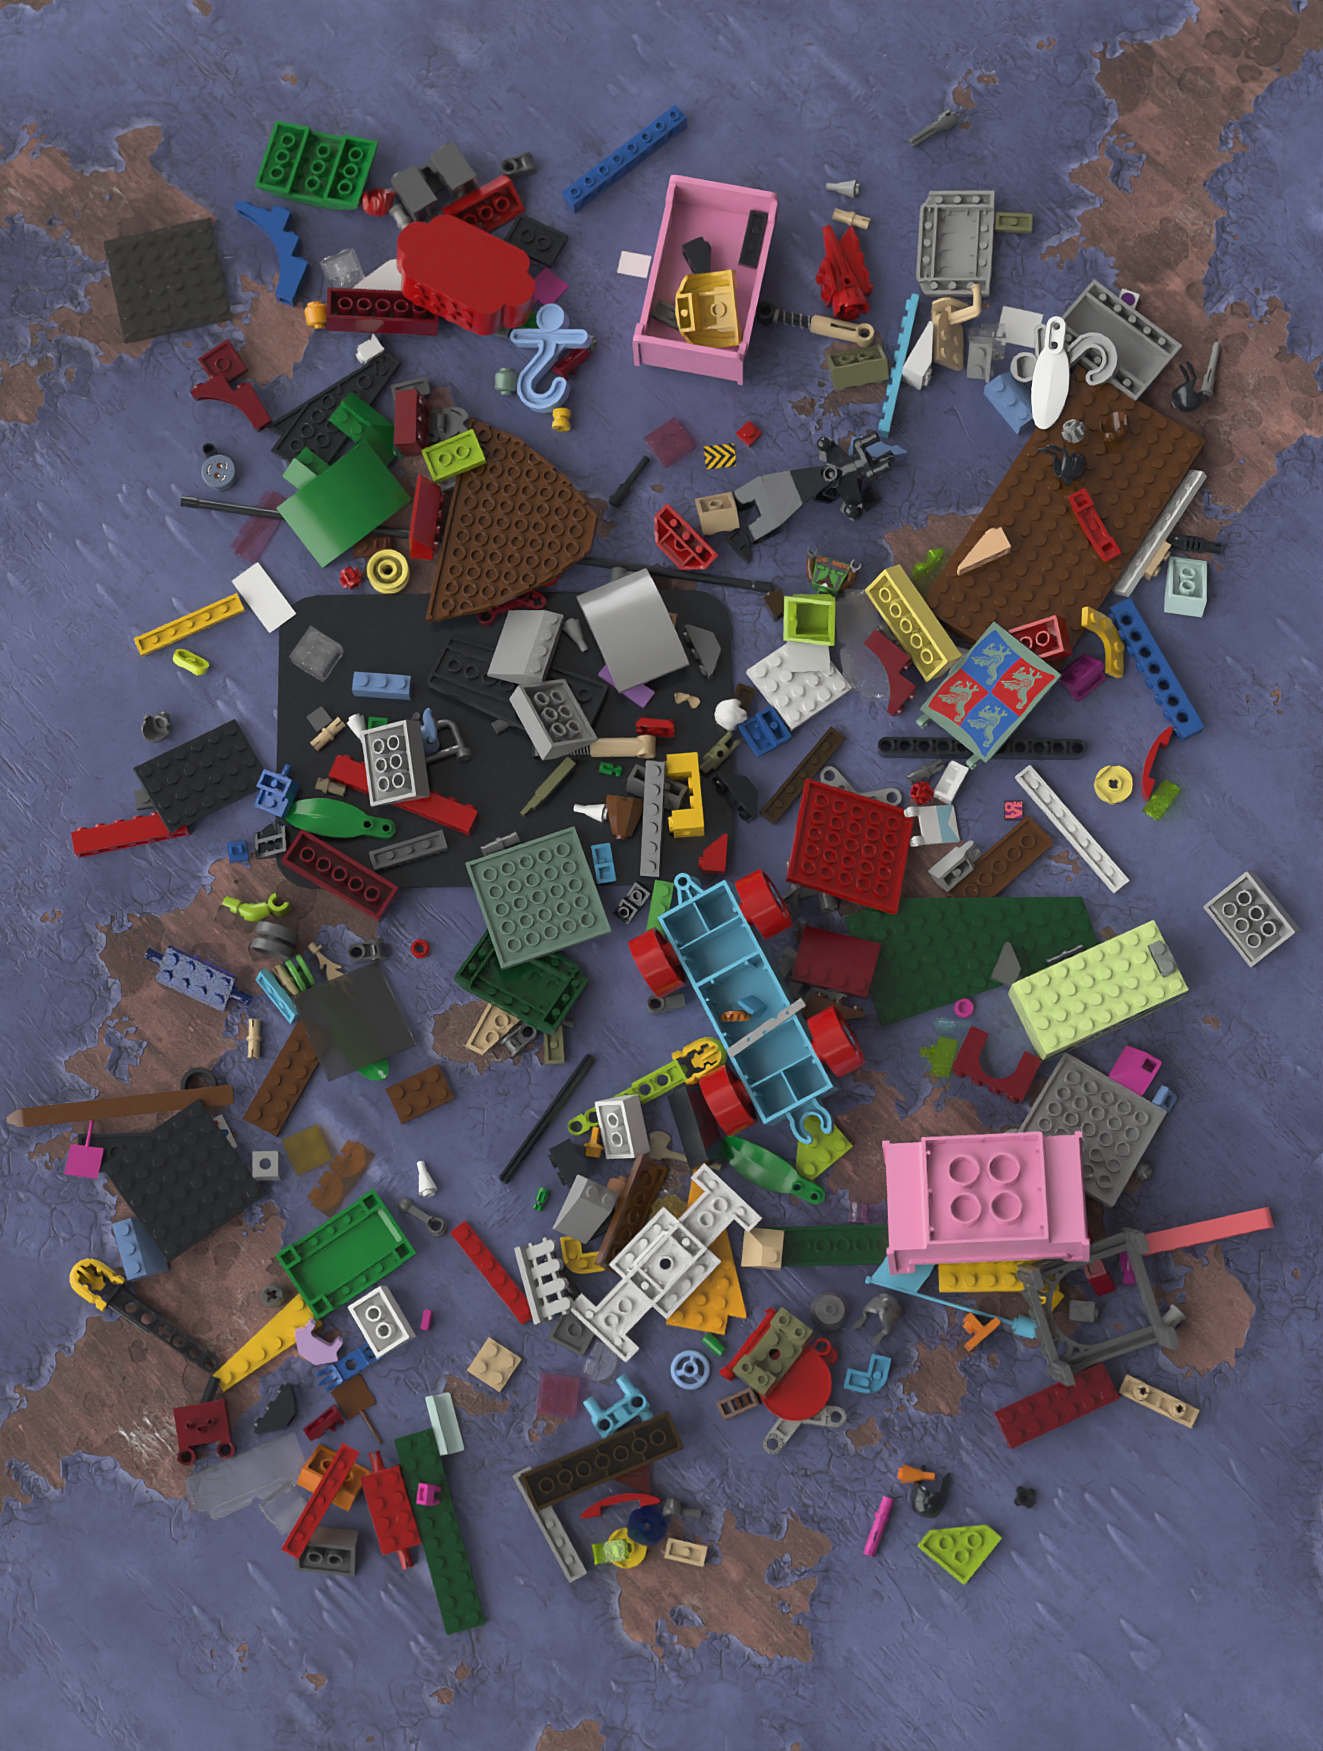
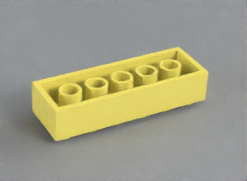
M900 564L885 569L865 589V592L894 635L898 638L907 654L912 657L913 663L926 682L941 677L962 657Z

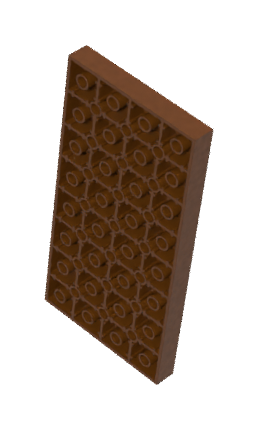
M1077 365L1070 376L1067 399L1059 418L1048 429H1040L1038 427L1035 429L931 587L924 601L944 629L972 646L993 622L1007 631L1058 615L1065 618L1073 651L1087 628L1081 626L1082 608L1090 607L1099 611L1114 585L1203 450L1206 440L1142 402L1134 401L1108 382L1101 385L1088 384L1086 375L1089 371ZM1116 411L1126 412L1130 424L1127 435L1118 442H1106L1104 434L1099 430V421H1102V424H1104L1105 418ZM1072 419L1083 422L1086 428L1084 438L1076 443L1065 440L1061 434L1064 431L1063 425ZM1054 444L1065 448L1069 456L1074 452L1081 453L1087 461L1083 477L1077 481H1072L1070 487L1063 485V480L1053 473V455L1039 452L1038 449L1047 448V445ZM1052 450L1057 453L1059 460L1062 462V452ZM1083 488L1086 489L1092 499L1093 507L1110 537H1113L1121 551L1120 555L1105 563L1088 540L1068 499V496ZM1001 527L1011 545L1010 553L958 576V566L983 535H985V532L992 528L998 529ZM1069 656L1046 663L1059 673Z

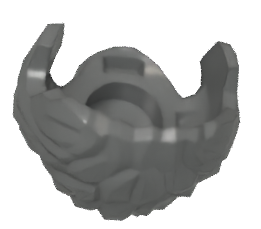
M165 710L159 711L154 717L147 714L143 718L144 722L141 727L143 738L151 743L161 742L166 739L173 729L170 723V714L166 713Z

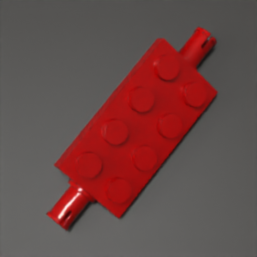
M376 1450L375 1455L374 1452L368 1453L373 1468L372 1473L360 1477L382 1554L398 1553L402 1570L408 1568L407 1563L409 1568L415 1566L409 1549L411 1546L421 1544L422 1542L399 1465L391 1468L385 1467L381 1451Z

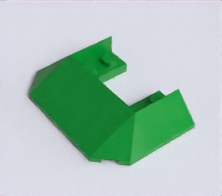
M353 392L349 393L341 401L340 406L328 421L356 442L348 452L366 440L387 467L398 454V448L394 445L395 426ZM305 447L297 458L293 459L282 477L300 490L330 466Z

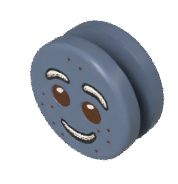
M214 455L208 458L202 466V477L211 490L224 492L235 485L238 472L234 462L229 457Z

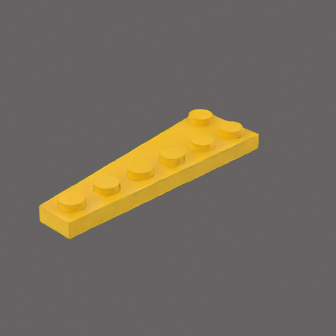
M300 1293L213 1375L221 1379L219 1385L223 1392H226L296 1344V1328L305 1327L310 1318L316 1321L312 1332L324 1325L321 1320L318 1321Z

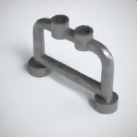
M432 717L437 731L443 727L451 729L456 746L425 756V763L427 764L456 754L458 761L471 758V750L465 747L457 724L449 719L438 721L437 717Z

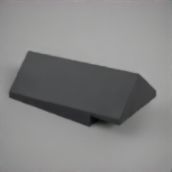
M684 1085L669 1095V1104L690 1171L699 1169L704 1163L710 1166L728 1160L715 1117L705 1100L700 1085Z

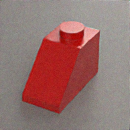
M723 834L703 851V857L699 856L698 868H702V874L725 876L728 834Z

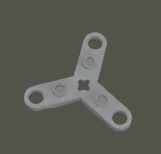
M828 766L822 769L820 773V781L822 783L858 794L836 768ZM833 772L835 778L832 781H827L824 778V774ZM895 788L859 794L893 806H898L902 798L901 793ZM894 793L897 796V801L894 803L888 802L886 799L888 794Z
M826 1405L817 1415L804 1421H787L779 1418L764 1438L763 1448L766 1453L776 1455L781 1452L801 1424L839 1428L846 1422V1413L840 1407ZM834 1412L841 1413L842 1420L837 1423L831 1421V1414ZM771 1439L778 1441V1448L775 1450H770L767 1447V1443Z

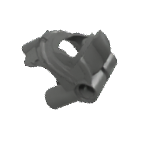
M792 883L791 888L782 899L792 920H797L798 901L800 899L817 895L821 913L826 915L837 911L835 897Z

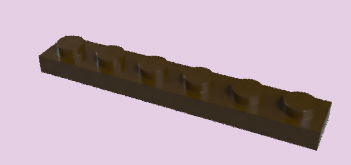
M831 726L761 809L759 814L772 825H775L802 793L806 779L812 780L846 740V737Z

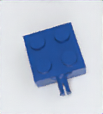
M773 706L756 713L753 718L739 724L737 727L757 759L785 745L792 738L785 727L787 725L780 719Z
M285 763L281 774H275L263 769L256 786L261 789L253 806L286 819L300 786L299 783L288 777L293 766Z

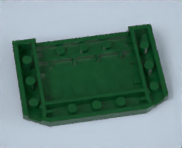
M488 928L454 976V981L467 992L539 1031L553 1035L589 981L580 972V968L576 963L555 952L502 970Z

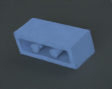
M354 672L352 691L355 696L411 700L413 681L411 676Z

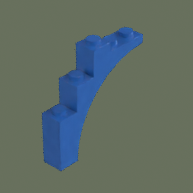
M237 200L234 206L237 214L259 226L270 237L277 249L280 263L279 282L275 292L277 302L295 307L309 274L310 266L305 258L297 256L302 245L299 235L292 231L288 232L293 220L291 211L284 206H273L270 212L265 207L258 208L248 201L241 202Z

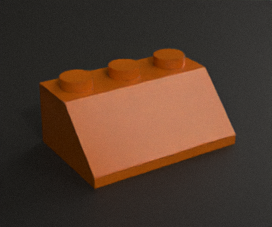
M319 1444L302 1467L296 1484L314 1493L336 1452ZM355 1463L332 1503L349 1512L363 1489L360 1477L371 1474V1471Z

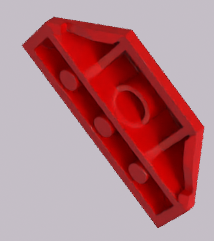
M668 503L654 516L655 544L680 570L707 569L719 556L692 525Z

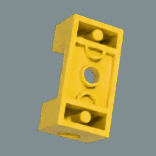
M697 752L667 755L666 777L677 782L688 781L689 794L693 793V796H690L691 809L673 810L672 817H668L670 833L674 832V838L705 836Z

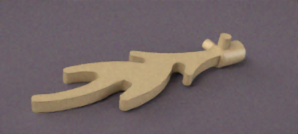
M314 942L311 943L308 948L317 956L320 969H323V965H327L326 971L329 984L335 988L334 982L337 981L343 993L354 1001L355 998L348 993L344 986L346 982L353 987V982L347 976L335 970L341 969L340 965L329 961L319 952L322 948L321 945L316 946Z

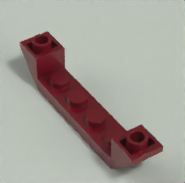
M1087 1223V1233L1090 1244L1095 1242V1240L1090 1230V1227ZM1102 1259L1083 1265L1088 1281L1098 1297L1117 1290L1110 1271L1107 1272Z

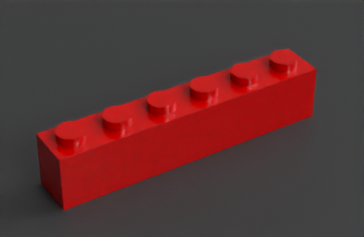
M153 812L151 816L147 817L141 815L134 816L132 820L127 821L123 819L115 820L113 824L108 825L100 823L89 829L87 827H80L76 831L71 832L74 854L78 858L190 835L189 825L169 834L157 812Z

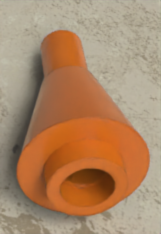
M903 1464V1467L898 1469V1479L901 1480V1484L921 1480L935 1481V1473L922 1472V1470Z

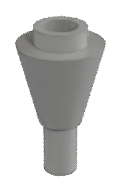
M857 180L838 184L826 183V190L837 191L838 193L856 198V195L860 194V184L857 183Z
M571 618L564 622L565 626L562 629L577 642L582 652L588 650L589 648L583 639L579 619L574 620V618Z

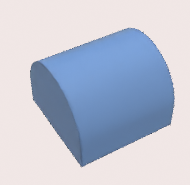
M1161 1086L1152 1103L1169 1113L1178 1096L1168 1087Z

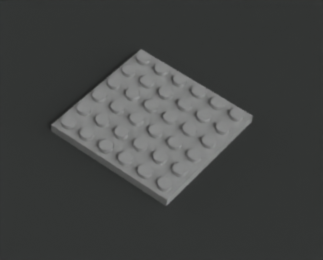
M1064 1052L1017 1133L1042 1132L1043 1136L1075 1135V1132L1082 1131L1085 1194L1112 1209L1167 1111Z

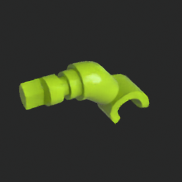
M276 893L269 897L267 904L266 902L243 904L242 901L228 895L222 902V905L230 907L231 912L235 914L240 913V916H243L245 920L250 922H258L270 916L271 912L275 916L282 917L287 915L291 909L289 902H284L280 907L275 906V903L278 901Z

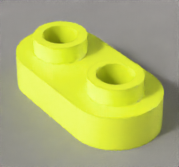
M177 649L174 652L173 661L178 666L198 676L207 673L209 663L205 659L185 649Z

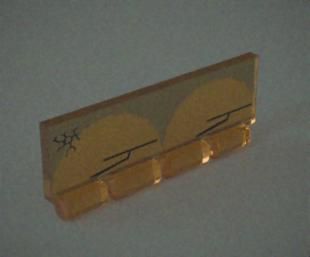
M349 1140L340 1150L346 1155L345 1158L337 1155L329 1166L335 1172L331 1174L326 1170L317 1182L323 1187L322 1190L315 1186L307 1196L308 1199L313 1201L311 1205L329 1218L332 1217L376 1155L357 1141L355 1144Z

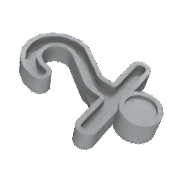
M1039 324L1034 329L1035 353H1019L1011 362V373L1020 382H1033L1037 360L1045 347L1047 324ZM1089 332L1080 335L1065 351L1068 356L1069 368H1071L1087 352L1097 348L1102 353L1103 360L1100 367L1087 373L1086 381L1090 385H1101L1109 382L1116 376L1121 365L1122 356L1119 346L1113 338L1103 333Z

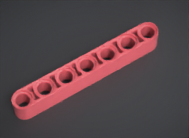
M1265 1207L1145 1234L1150 1252L1141 1255L1142 1257L1272 1228L1274 1223L1270 1208Z

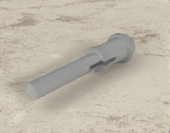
M1217 342L1213 345L1208 371L1204 375L1202 389L1199 390V392L1203 391L1205 400L1211 399L1214 394L1212 391L1216 379L1214 373L1221 344Z

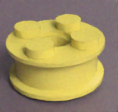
M388 549L379 551L371 557L367 565V575L370 583L381 593H397L409 581L410 571L407 561L397 551ZM386 569L393 570V572L390 575L384 574V571Z

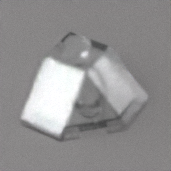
M984 323L982 328H969L968 340L992 342V348L996 349L994 361L1004 359L1006 324Z

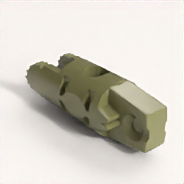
M730 730L703 757L705 761L699 767L703 773L706 774L712 768L715 770L741 743L737 739L729 747L724 745L733 735Z

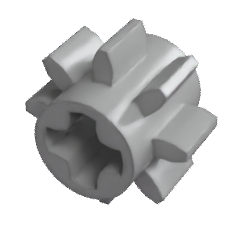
M1072 419L1063 425L1064 431L1061 434L1065 440L1076 443L1084 438L1086 428L1083 422Z

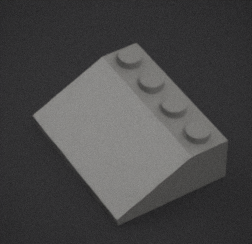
M509 610L487 676L521 685L545 682L562 632L563 615L546 610Z
M565 679L518 685L509 699L542 760L559 758L598 740Z
M403 720L361 731L371 807L430 797L420 721Z
M1253 869L1246 871L1203 906L1250 967H1253L1300 931V928Z

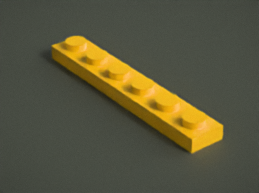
M235 593L134 638L141 657L243 613L245 610L238 594Z

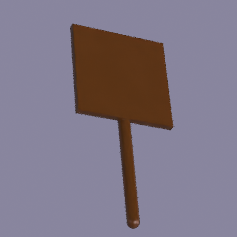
M360 1374L331 1391V1394L347 1421L361 1413L378 1443L382 1444V1440L364 1410L374 1405L376 1401Z

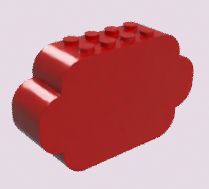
M452 215L437 216L429 224L424 222L410 223L399 234L397 238L396 267L402 275L401 291L415 305L422 306L431 313L438 314L465 330L483 336L496 333L501 326L507 328L520 327L531 316L534 304L535 282L529 275L530 260L523 250Z

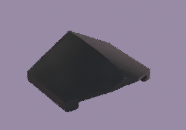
M280 822L276 823L278 835H275V823L269 824L260 832L254 834L256 859H271L286 854L288 851V835L285 825ZM275 842L280 843V849L275 848Z

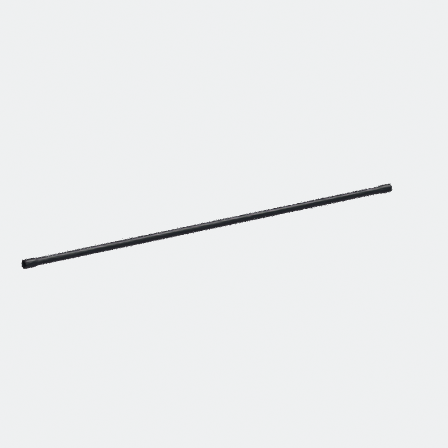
M182 496L180 501L181 507L200 508L286 521L278 510L203 500L189 496ZM377 526L369 534L409 539L410 530ZM444 535L436 537L438 544H442ZM589 556L576 563L606 569L621 567L630 572H637L646 568L649 574L653 576L748 589L762 593L771 591L772 582L752 581Z

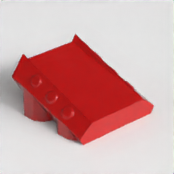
M644 715L636 722L637 733L641 735L665 738L675 737L676 723L672 717L670 719L649 718Z

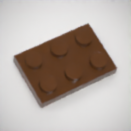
M438 1064L385 1089L402 1125L455 1100Z

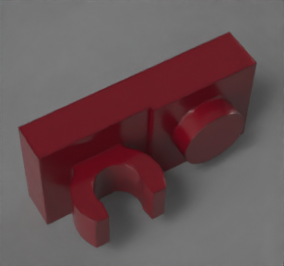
M587 348L573 349L551 369L555 374L561 375L562 378L569 381L567 373L570 372L571 375H576V371L573 368L584 363L591 354Z
M334 1404L303 1428V1431L312 1442L314 1439L320 1438L328 1427L335 1432L336 1429L333 1424L336 1421H339L342 1425H344V1421L339 1409Z

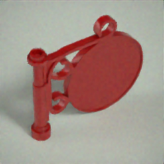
M771 1307L764 1311L767 1315L756 1330L752 1332L726 1367L723 1366L719 1371V1374L729 1382H732L735 1378L733 1368L744 1354L748 1356L770 1329V1321L777 1313ZM817 1339L814 1342L815 1348L808 1345V1349L803 1351L767 1399L760 1395L764 1405L775 1416L787 1421H804L817 1415L826 1406L832 1391L831 1374L828 1366L821 1358L831 1352V1344L827 1339ZM820 1342H825L828 1345L827 1351L823 1353L815 1348ZM774 1349L777 1352L771 1355L770 1359L777 1360L780 1358L781 1353L779 1350Z

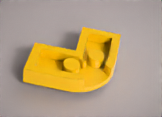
M569 1236L560 1238L563 1260L572 1272L576 1274H590L605 1271V1269L594 1264L599 1251L582 1254L580 1241Z

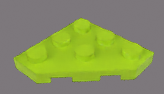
M810 1115L805 1119L804 1127L807 1132L811 1133L814 1141L809 1145L798 1140L795 1169L800 1175L814 1180L852 1149L853 1146L835 1124L831 1134L824 1133L819 1117Z
M987 1525L929 1530L917 1547L960 1583L965 1585L1002 1537Z

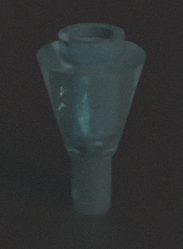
M937 1016V1020L933 1022L934 1031H937L938 1035L958 1029H970V1021H957Z

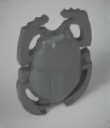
M448 407L442 409V413H440V409H433L429 413V416L435 414L430 419L431 429L428 431V433L434 435L433 438L429 437L431 443L439 442L438 437H441L440 441L442 442L454 437L457 433L461 434L468 431L463 422L469 419V415L463 408ZM452 411H458V412H460L461 416H459L457 413L452 412Z

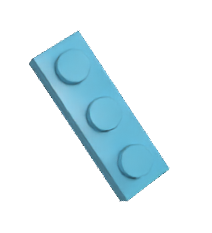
M266 968L261 970L256 978L257 983L290 1024L295 1022L301 1013L298 1005L289 998L287 991L278 984L272 973Z

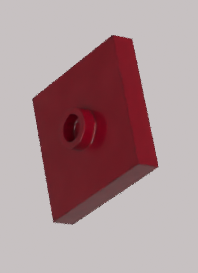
M229 339L198 358L199 363L209 377L215 373H222L229 383L249 371Z

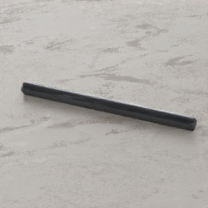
M587 1053L500 1174L499 1180L507 1184L594 1063L595 1058Z

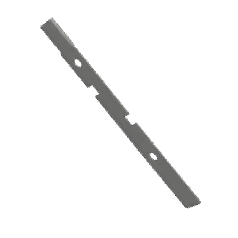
M800 998L779 1012L777 1019L774 1020L772 1017L726 1051L731 1058L764 1036L763 1031H771L806 1006Z

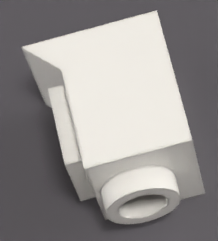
M373 334L371 340H367L358 346V353L355 355L361 364H367L383 354L384 348Z

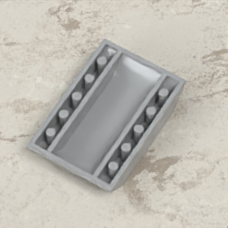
M1095 279L1061 317L1067 324L1065 349L1080 335L1089 332L1103 333L1114 339L1119 346L1122 356L1121 365L1116 376L1108 383L1120 389L1134 401H1137L1182 347L1180 343ZM1056 323L1054 326L1056 330L1060 329L1059 323ZM1093 348L1076 365L1081 366L1087 371L1095 370L1102 363V353L1097 348Z

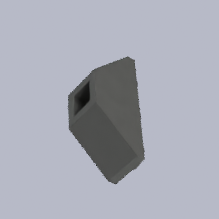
M687 624L684 626L685 632L683 636L687 643H691L693 647L691 652L695 660L699 659L701 663L699 668L703 676L707 675L708 679L711 680L721 657V647L713 632Z

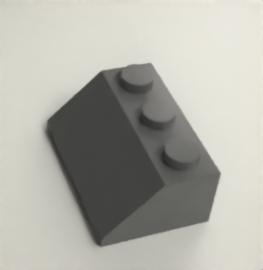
M318 1526L300 1559L295 1558V1570L355 1577L359 1549V1531Z

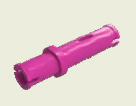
M883 1496L878 1513L875 1512L874 1516L876 1518L863 1554L875 1558L886 1523L890 1521L889 1515L895 1500ZM878 1532L875 1541H873L875 1533Z

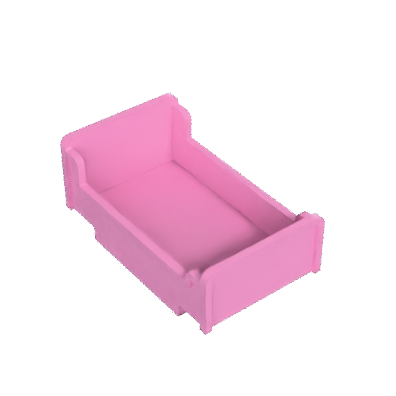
M680 175L670 176L666 206L641 320L636 325L632 342L635 366H640V364L733 380L737 381L738 385H743L745 356H747L773 228L778 220L779 196L776 193ZM750 210L769 214L756 269L738 265ZM700 236L703 237L704 241H708L711 246L710 273L736 270L739 326H742L743 341L738 346L710 348L688 344L679 331L651 317V313L659 299L676 307V293L680 288L682 280L686 275L693 274L682 254V245Z
M1082 1131L1075 1132V1135L1043 1136L1042 1132L921 1137V1142L890 1144L889 1141H882L887 1176L889 1227L887 1258L890 1275L916 1272V1265L1057 1258H1063L1067 1262H1089L1090 1244L1087 1233Z

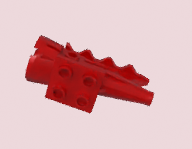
M831 225L824 226L822 233L826 257L823 258L818 273L815 276L817 285H820L821 300L825 302L826 308L830 307L832 303L835 319L839 318L842 321L858 319V314L863 312L865 315L869 312L870 305L866 297H870L874 288L870 284L869 270L865 267L864 254L860 251L859 238L856 236L852 226L847 229L841 240L838 241Z

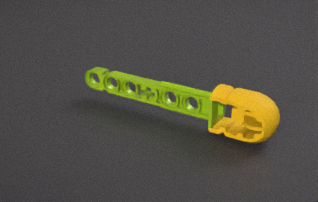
M703 1037L683 1047L682 1051L677 1050L673 1052L672 1058L674 1061L631 1083L632 1087L612 1098L624 1096L625 1094L638 1095L640 1103L644 1105L684 1082L687 1085H696L700 1077L726 1063V1049L716 1038ZM709 1045L703 1049L704 1053L700 1055L695 1053L691 1062L694 1068H704V1063L708 1061L711 1064L715 1061L717 1062L712 1066L707 1064L705 1070L700 1073H694L692 1077L687 1079L686 1072H688L686 1065L679 1064L677 1060L688 1057V1054L694 1051L701 1052L702 1047ZM660 1075L668 1077V1083L665 1086H660L657 1083V1078ZM644 1084H648L651 1087V1092L648 1095L640 1093V1087ZM596 1107L588 1110L584 1116L580 1114L571 1119L568 1123L569 1132L579 1136L591 1130L590 1127H597L599 1121L596 1123L589 1121V1115L592 1112H596ZM575 1121L582 1123V1130L580 1132H574L571 1128Z

